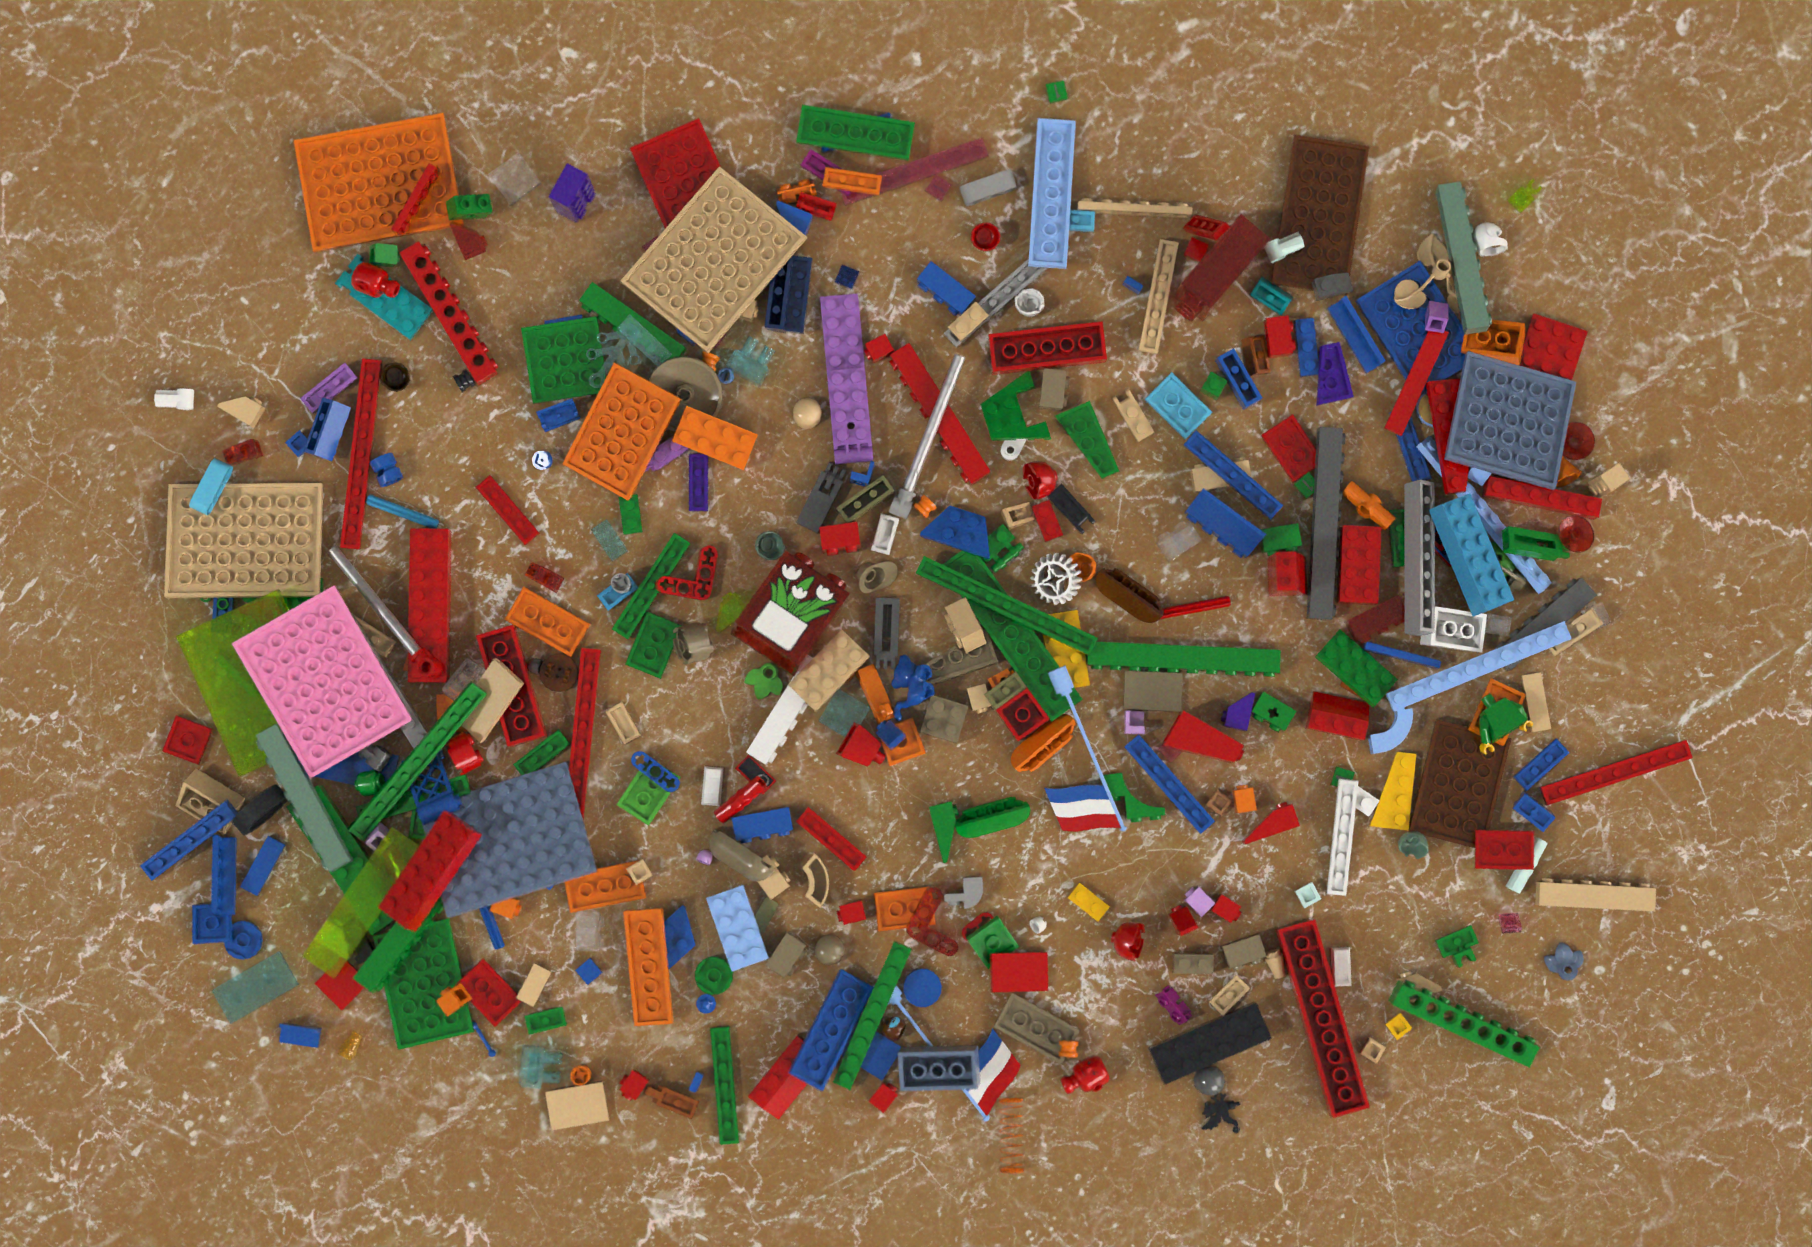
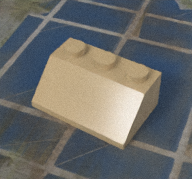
M195 769L183 782L176 807L201 820L227 799L239 813L245 798L207 774ZM232 821L217 832L225 836L233 824Z

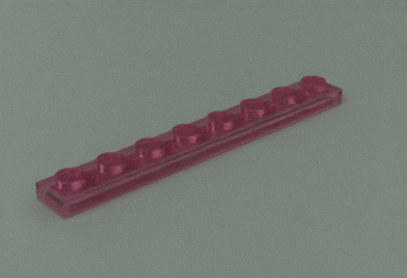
M983 138L877 173L876 175H882L879 194L987 158L989 155ZM840 192L845 206L876 196L851 192L848 197Z

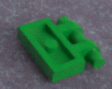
M1004 524L1000 525L988 536L990 558L981 557L986 564L991 559L996 562L991 566L995 573L1000 569H1004L1007 566L1006 563L1013 557L1016 558L1020 555L1019 552L1024 549L1020 542L1014 547L1010 544L1015 537ZM1006 548L1009 552L1000 558L997 554Z

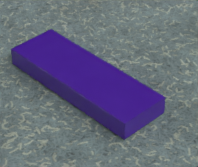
M689 454V512L708 511V456L705 454Z

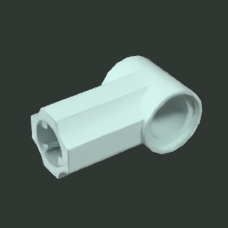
M1299 232L1280 240L1279 238L1274 239L1263 245L1271 263L1277 262L1285 258L1286 255L1305 247Z

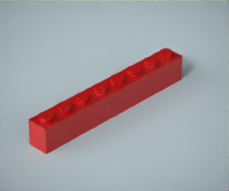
M910 343L890 354L891 360L889 363L894 371H899L901 375L899 379L903 386H908L911 390L909 395L913 402L916 403L918 401L921 406L919 411L924 419H930L940 390ZM947 404L936 434L942 439L939 441L945 451L949 450L952 455L950 460L955 467L959 466L962 473H960L963 481L973 485L989 475L991 471Z

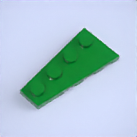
M1090 401L1055 416L1102 479L1120 472Z

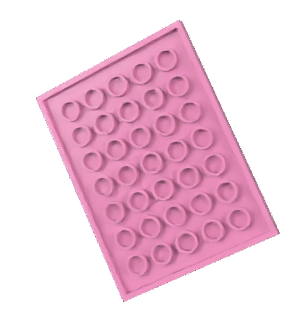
M335 585L232 643L309 778L318 775L413 720Z

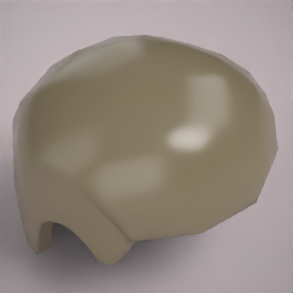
M831 934L822 936L815 946L817 960L828 966L837 964L844 954L843 941L838 936Z

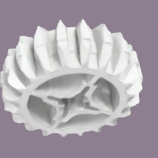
M1049 553L1046 557H1041L1040 562L1035 563L1036 568H1033L1031 571L1035 574L1030 578L1035 581L1031 587H1037L1038 590L1035 591V594L1041 593L1040 599L1046 598L1047 603H1051L1053 600L1054 605H1057L1059 601L1061 604H1064L1066 600L1070 601L1073 599L1072 596L1078 594L1076 589L1081 588V585L1077 583L1082 581L1081 577H1077L1081 571L1075 570L1078 564L1072 565V558L1066 560V554L1059 556V553H1054L1052 556ZM1048 566V577L1044 579V571ZM1059 566L1064 568L1066 572H1062L1059 569ZM1056 576H1057L1058 578H1059V577H1063V578H1061V579H1059V580H1057V581H1055V580H1051V581H1050V579H1052V578H1054V577H1056ZM1069 578L1068 588L1064 592V581ZM1046 585L1051 586L1054 592L1051 591Z

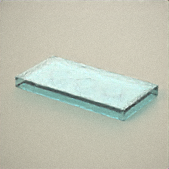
M281 951L216 987L212 992L229 1023L232 1024L298 986L299 983Z

